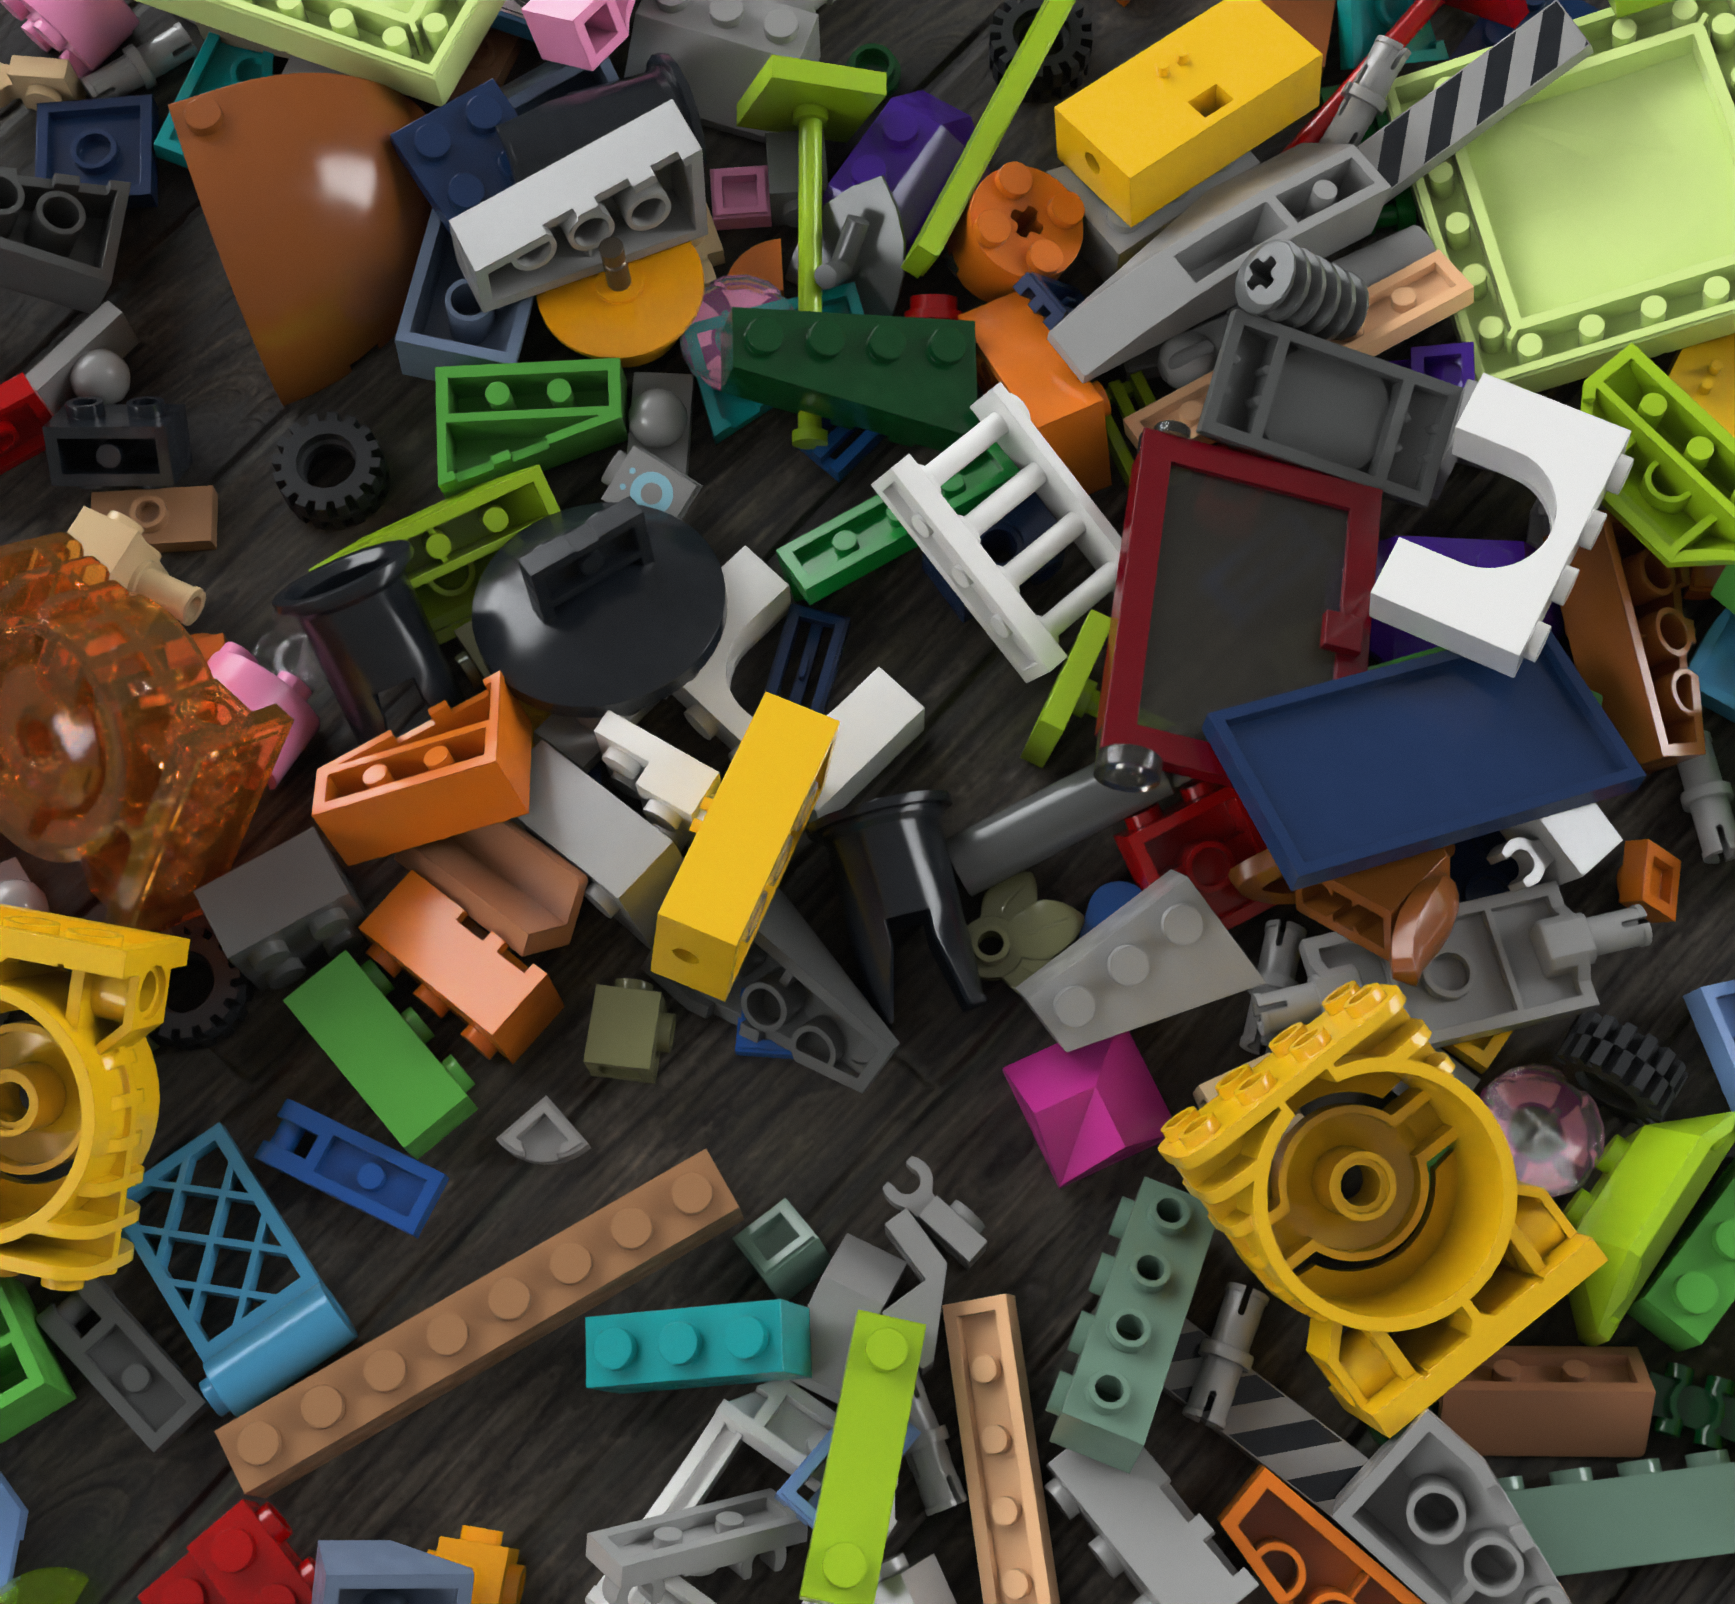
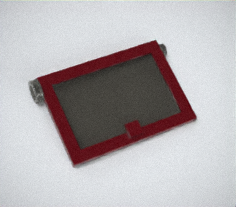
M1161 421L1153 429L1144 427L1139 436L1136 459L1131 469L1095 736L1098 738L1093 775L1100 784L1122 792H1146L1159 786L1162 771L1234 788L1201 729L1207 713L1368 670L1372 617L1369 616L1370 594L1375 585L1382 489L1190 439V428L1179 421Z

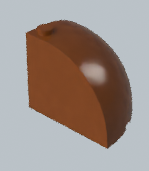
M290 73L250 79L168 104L196 193L223 267L250 335L282 405L285 406L313 395L341 380L352 372L351 364L363 357L375 345L381 349L398 330L432 206L397 155L390 142V134L426 115L425 112L411 99L386 85L365 78L333 73Z

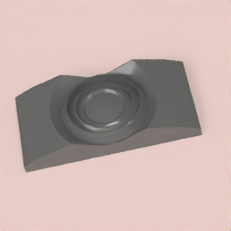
M1235 309L1230 313L1196 432L1242 453L1383 490L1382 498L1424 508L1429 506L1463 387Z

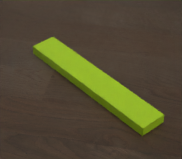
M1044 0L905 257L900 267L901 269L916 278H919L920 275L923 277L940 256L1076 0Z

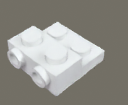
M607 710L595 728L594 733L602 753V760L606 764L608 773L611 775L609 781L624 794L640 800L643 807L642 811L647 821L674 841L680 852L684 846L690 848L696 833L689 831L694 818L703 821L707 811L700 809L701 803L705 796L711 799L714 798L721 784L720 773L612 711Z

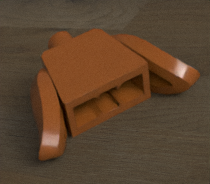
M1455 844L1295 891L1290 890L1268 848L1231 868L1228 874L1231 883L1241 895L1253 901L1269 904H1296V910L1389 961L1392 979L1413 987H1417L1422 972L1442 949L1450 936L1459 910L1458 890L1456 883L1450 878V858L1455 853Z

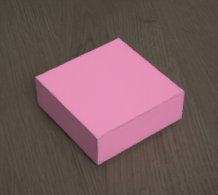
M767 165L710 169L712 216L716 230L772 227Z

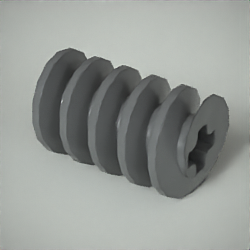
M1274 239L1262 243L1247 256L1235 280V296L1238 305L1247 313L1328 341L1345 340L1356 335L1365 321L1369 308V292L1361 278L1353 272L1346 271L1339 265L1330 263L1325 258L1317 256L1305 248H1300L1289 240Z

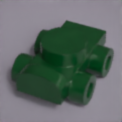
M1667 1362L1664 1376L1651 1371L1648 1372L1656 1391L1652 1417L1654 1418L1653 1432L1680 1439L1682 1429H1690L1695 1431L1693 1444L1711 1451L1722 1450L1723 1441L1735 1443V1398H1732L1735 1382L1722 1377L1708 1375L1705 1388L1692 1385L1694 1369L1672 1362Z

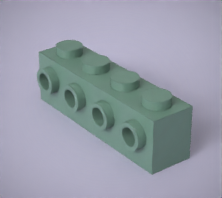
M1144 1177L1135 1200L1122 1196L1108 1233L1120 1239L1114 1256L1102 1252L1088 1289L1089 1292L1100 1296L1094 1315L1081 1310L1067 1348L1068 1351L1079 1355L1073 1375L1060 1370L1045 1410L1058 1416L1049 1440L1050 1442L1130 1474L1144 1447L1215 1229L1207 1217L1209 1212L1198 1198L1148 1177Z

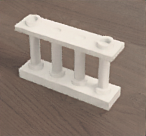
M1000 381L970 406L971 410L981 421L927 465L917 464L909 453L873 482L871 486L1022 679L1028 683L1049 673L1068 657L1058 644V636L1109 592L1113 591L1115 593L1122 538L1032 423L1029 410L1018 396L1009 393ZM997 442L1020 469V472L965 516L957 515L942 496L941 485ZM1036 492L1058 522L1003 567L996 565L981 546L980 536L1032 493ZM1074 541L1096 571L1042 617L1035 615L1020 596L1019 586Z

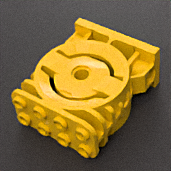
M0 904V1015L14 1010H23L37 1020H23L0 1026V1277H13L21 1273L40 1277V1284L48 1289L76 1291L84 1288L85 1281L115 1274L119 1267L133 1260L135 1246L133 1242L121 1238L122 1228L132 1225L139 1220L140 1205L126 1198L127 1190L143 1182L145 1168L141 1164L150 1149L155 1135L160 1104L157 1068L152 1050L145 1036L164 1023L171 969L187 966L190 939ZM63 968L71 969L72 972L63 970ZM21 1086L29 1098L28 1110L20 1100ZM74 1159L68 1175L56 1180L27 1181L3 1173L17 1175L38 1174L64 1165Z
M1353 980L1330 993L1321 1004L1326 1011L1307 1026H1304L1302 1022L1295 1023L1273 1038L1268 1045L1272 1053L1253 1068L1249 1064H1244L1224 1076L1215 1086V1090L1219 1095L1197 1111L1195 1106H1190L1168 1120L1161 1128L1165 1139L1160 1143L1158 1151L1167 1163L1176 1167L1184 1178L1182 1181L1183 1185L1192 1196L1201 1201L1209 1212L1207 1217L1214 1227L1224 1232L1237 1254L1263 1283L1265 1288L1292 1308L1310 1317L1306 1351L1331 1383V1386L1328 1388L1343 1409L1390 1439L1605 1264L1608 1258L1592 1237L1577 1233L1545 1188L1517 1180L1513 1156L1498 1121L1480 1097L1454 1077L1452 1072L1456 1065L1448 1054L1435 1051L1428 1040L1432 1032L1424 1021L1411 1018L1403 1006L1407 998L1397 985L1379 984L1377 982L1360 987ZM1400 1081L1409 1086L1407 1090L1382 1110L1356 1103H1335L1317 1108L1316 1111L1302 1118L1285 1134L1276 1150L1284 1131L1295 1117L1294 1113L1305 1104L1317 1098L1338 1092H1361L1383 1099ZM1448 1146L1449 1149L1430 1167L1431 1181L1429 1193L1427 1162ZM1358 1165L1363 1176L1361 1189L1352 1198L1345 1199L1341 1192L1342 1177L1349 1168ZM1270 1168H1271V1192H1272V1198L1268 1200V1199H1267L1268 1178H1269V1173H1270ZM1414 1231L1407 1242L1396 1252L1369 1266L1356 1269H1332L1310 1263L1296 1273L1292 1271L1314 1252L1342 1261L1374 1259L1398 1247ZM1344 1325L1347 1330L1342 1334V1328ZM1387 1332H1396V1333H1395L1393 1336L1390 1337V1335H1389Z

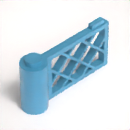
M220 1122L146 1171L142 1183L128 1188L126 1198L135 1202L140 1201L154 1190L173 1193L164 1229L143 1226L137 1221L132 1225L122 1228L121 1238L133 1242L135 1250L201 1358L207 1377L199 1382V1387L210 1406L219 1416L222 1417L231 1411L238 1418L276 1396L358 1338L357 1331L348 1315L323 1283L230 1133ZM219 1147L228 1160L221 1189L191 1185L197 1161ZM178 1175L177 1182H169L170 1179ZM238 1178L248 1193L235 1191ZM187 1196L218 1200L209 1235L178 1231ZM232 1202L256 1205L261 1213L254 1242L223 1237ZM271 1231L281 1246L268 1244ZM149 1237L161 1239L158 1251H156ZM175 1241L206 1246L196 1282L173 1279L168 1271ZM220 1248L251 1253L242 1289L211 1284ZM265 1255L289 1258L300 1275L299 1279L277 1294L256 1291ZM181 1291L193 1292L190 1305ZM207 1295L239 1299L233 1324L210 1340L200 1324ZM253 1302L263 1303L251 1311Z

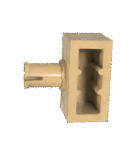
M83 506L44 568L82 617L99 626L113 627L120 624L135 643L141 637L156 611L177 619L186 626L193 624L204 608L206 593L198 586L189 585L168 574L160 562L162 558L161 553L145 541L142 536L144 529L136 521L118 511L111 510L105 516Z

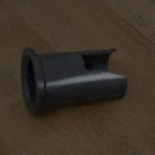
M659 52L652 54L646 63V71L644 73L567 93L565 97L551 100L496 126V132L504 147L514 183L516 184L673 99L702 148L705 180L707 160L705 138L699 112L684 74L668 53Z
M405 540L388 541L366 547L322 565L287 585L275 595L271 603L278 614L282 616L291 615L298 619L359 746L388 731L386 717L381 708L378 693L393 688L411 678L422 700L429 708L444 700L447 701L450 708L466 701L405 571L407 563L414 554L411 543Z
M946 790L914 791L877 798L829 813L811 822L806 828L809 840L819 842L827 847L862 995L889 1030H892V1023L894 1022V956L890 932L924 925L929 949L962 1011L968 1012L990 1003L989 997L984 995L941 824L945 811L953 805L951 794Z

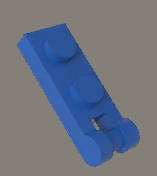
M286 1098L277 1114V1117L282 1121L270 1142L263 1140L253 1158L418 1239L450 1178L428 1165L298 1102ZM305 1132L317 1136L306 1159L294 1154Z

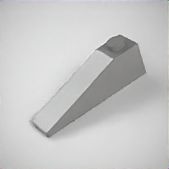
M1428 1408L1386 1441L1335 1498L1331 1517L1427 1604H1572L1485 1458Z

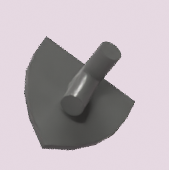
M884 175L849 187L823 206L822 265L816 269L814 278L822 290L855 282L865 315L893 316L899 302L906 273L905 270L900 268L906 257V239L898 205ZM798 244L793 252L785 276V280L798 285Z

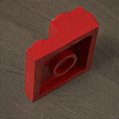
M1195 779L1179 788L1183 800L1164 810L1161 809L1157 802L1124 819L1127 829L1113 835L1137 887L1143 891L1170 869L1177 871L1191 880L1227 930L1277 905L1253 901L1241 895L1228 877L1231 868L1267 849L1234 788Z
M242 1499L186 1547L189 1552L137 1597L142 1604H311L316 1560L308 1556L302 1561L286 1541L293 1534L292 1528L270 1502L266 1501L262 1506H259L256 1501Z

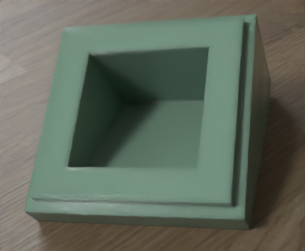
M786 1198L732 1238L777 1299L786 1301L822 1275L832 1259L819 1237Z

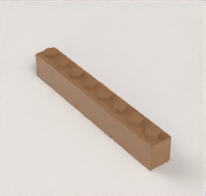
M704 1149L218 1428L214 1432L244 1494L262 1498L269 1497L742 1222L744 1217L740 1207L707 1149Z

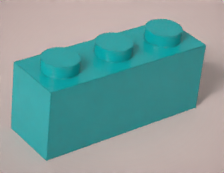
M783 1299L585 1317L586 1388L626 1394L812 1378L809 1307Z

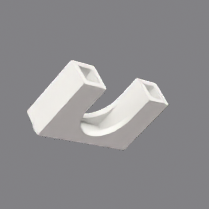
M1483 373L1455 427L1452 454L1510 477L1529 488L1539 498L1547 512L1550 523V535L1543 545L1529 557L1512 565L1497 568L1470 566L1399 537L1371 591L1369 616L1514 678L1524 658L1532 662H1536L1552 628L1551 625L1542 621L1552 602L1561 606L1565 604L1580 570L1570 566L1579 546L1591 550L1607 517V514L1599 511L1598 508L1607 491L1616 495L1620 493L1630 473L1635 459L1624 454L1631 430Z
M746 545L721 567L728 599L726 624L721 640L698 675L672 694L687 708L684 715L699 734L707 740H711L716 735L732 750L728 754L731 761L753 718L737 703L730 691L733 673L747 651L788 614L791 604L789 584ZM880 667L873 671L834 710L826 715L840 721L826 783L808 821L809 823L829 813L843 809L924 730L925 707Z

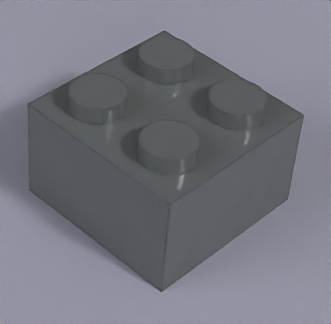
M314 827L193 891L227 959L260 991L269 987L271 989H280L289 986L303 977L307 966L326 956L335 958L344 950H347L349 953L359 947L364 941V934L358 927L369 915L343 866Z

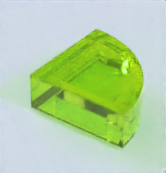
M47 1567L32 1570L16 1577L0 1589V1604H75L89 1578L83 1572L64 1567Z

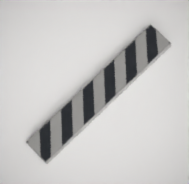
M1558 0L1545 7L1357 146L1360 152L1391 185L1384 205L1594 53L1590 42Z
M1186 1318L1162 1391L1183 1407L1187 1405L1193 1384L1204 1358L1198 1354L1202 1339L1211 1338ZM1253 1369L1249 1373L1242 1372L1226 1420L1225 1430L1211 1429L1257 1465L1261 1463L1311 1507L1358 1542L1331 1516L1337 1494L1369 1459ZM1212 1396L1208 1397L1200 1418L1205 1424L1214 1402Z

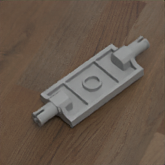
M1551 881L1530 886L1516 892L1508 891L1459 903V910L1452 932L1442 949L1422 972L1417 987L1393 980L1389 961L1337 932L1302 939L1298 948L1308 977L1307 983L1265 993L1251 994L1252 1011L1254 1017L1261 1016V1021H1257L1256 1025L1259 1033L1265 1036L1271 1032L1286 1029L1298 1022H1302L1304 1025L1309 1024L1326 1011L1321 1005L1323 1000L1347 982L1355 980L1360 987L1376 982L1379 984L1397 985L1407 998L1403 1006L1411 1018L1424 1021L1432 1032L1428 1041L1436 1049L1576 1016L1582 1012L1584 1014L1588 1013V1011L1593 1012L1600 1003L1591 981V964H1594L1597 956L1638 946L1645 947L1651 945L1653 937L1650 922L1638 925L1639 919L1647 917L1645 909L1640 904L1587 918L1581 912L1574 913L1564 904L1557 881Z

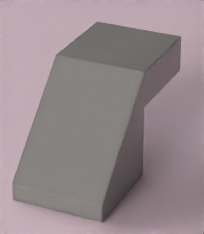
M905 1208L885 1223V1235L904 1261L908 1262L907 1265L921 1283L881 1312V1315L927 1324L918 1368L921 1376H923L933 1368L947 1261L910 1211Z
M849 1233L845 1235L824 1271L807 1306L810 1312L812 1378L794 1379L791 1381L838 1404L856 1313L859 1309L881 1314L898 1286L908 1262Z

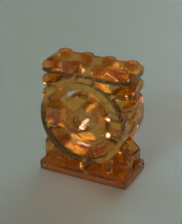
M58 532L0 546V832L22 850L38 858L64 863L81 860L89 891L108 908L103 923L159 933L203 915L204 912L193 891L230 871L294 719L277 704L251 711L219 680L213 678L199 647L172 614L150 598L128 591L116 580H109L110 573L107 566L94 556H83L84 549L82 543L73 535L67 532Z

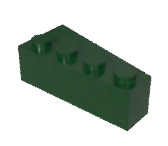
M732 307L721 332V392L798 414L801 410L831 419L830 424L850 430H853L856 426L889 436L888 441L908 447L917 444L941 451V454L978 424V417L970 408L977 401L975 321Z

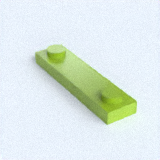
M859 1309L856 1313L799 1600L817 1604H874L927 1324Z

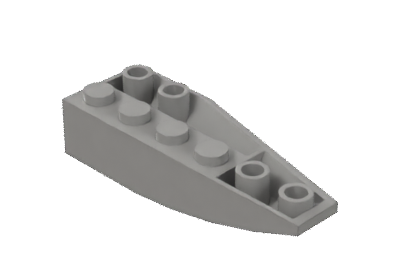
M1300 143L1206 191L1051 329L1047 340L1082 384L1237 304L1235 280L1239 269L1250 252L1262 243L1274 239L1289 240L1300 248H1305L1313 254L1325 258L1370 235L1390 192L1391 185L1354 144Z

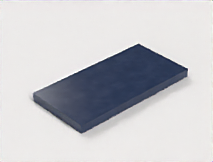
M1550 631L1536 662L1524 658L1514 678L1454 652L1444 650L1207 713L1201 728L1291 891L1637 790L1646 777L1642 767L1552 631Z

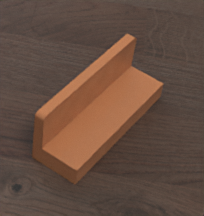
M512 820L495 823L454 835L444 840H437L396 852L394 858L407 870L415 871L469 914L470 918L489 932L493 931L522 957L570 944L588 884V877L584 872Z
M1503 1346L1438 1399L1437 1417L1481 1456L1641 1457L1646 1451L1656 1391L1638 1347Z

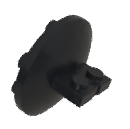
M628 496L620 502L593 503L559 511L534 522L511 538L495 554L480 577L472 602V629L479 653L490 674L492 675L501 670L512 695L523 703L541 711L566 717L601 718L607 710L619 716H631L641 711L642 708L670 696L698 675L721 640L726 624L728 599L720 563L706 540L684 521L661 510L638 505L631 496Z

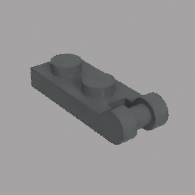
M100 1277L85 1281L84 1288L73 1291L58 1306L50 1303L35 1317L42 1329L153 1453L162 1454L211 1407L202 1391L116 1298L112 1289ZM94 1310L101 1320L83 1335L77 1324Z

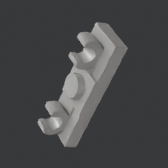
M772 1488L587 1533L586 1557L605 1575L602 1592L609 1604H628L629 1592L636 1586H638V1591L651 1604L660 1603L664 1594V1579L682 1574L684 1577L690 1575L705 1576L712 1574L717 1568L729 1566L743 1580L750 1579L752 1575V1562L757 1554H760V1559L774 1572L782 1570L786 1561V1547L806 1542L808 1525L805 1526L797 1519L796 1514L788 1506L784 1507L774 1498L777 1492Z

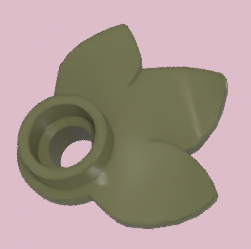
M1021 872L990 888L983 897L981 918L974 920L967 926L980 979L987 981L1002 979L1019 994L1016 990L1019 984L1075 942L1085 923L1084 916L1063 902L1047 899L1037 901V884L1031 872ZM993 937L1002 942L1003 948L996 955H986L980 951L979 944L984 939Z

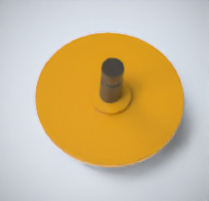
M607 237L599 245L604 268L603 272L536 295L543 321L562 344L592 359L620 358L623 368L636 367L650 363L663 356L690 327L703 301L705 280L700 257L690 241L627 263L622 241L617 237Z

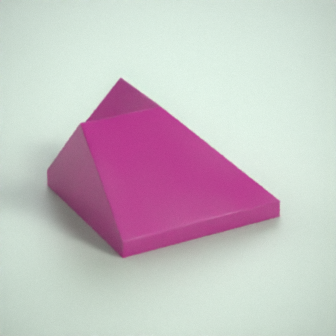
M1129 1031L1070 1052H1066L1056 1043L1002 1069L1059 1189L1161 1143L1165 1139L1161 1128L1172 1116Z

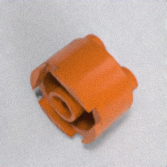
M1018 161L1004 164L1001 169L988 175L973 192L947 241L948 254H953L959 268L956 275L968 291L987 303L1015 292L1016 290L1013 286L1027 272H1034L1057 280L1074 261L1080 251L1083 240L1082 219L1085 214L1084 203L1077 194L1068 191L1062 183L1044 171L1028 167Z

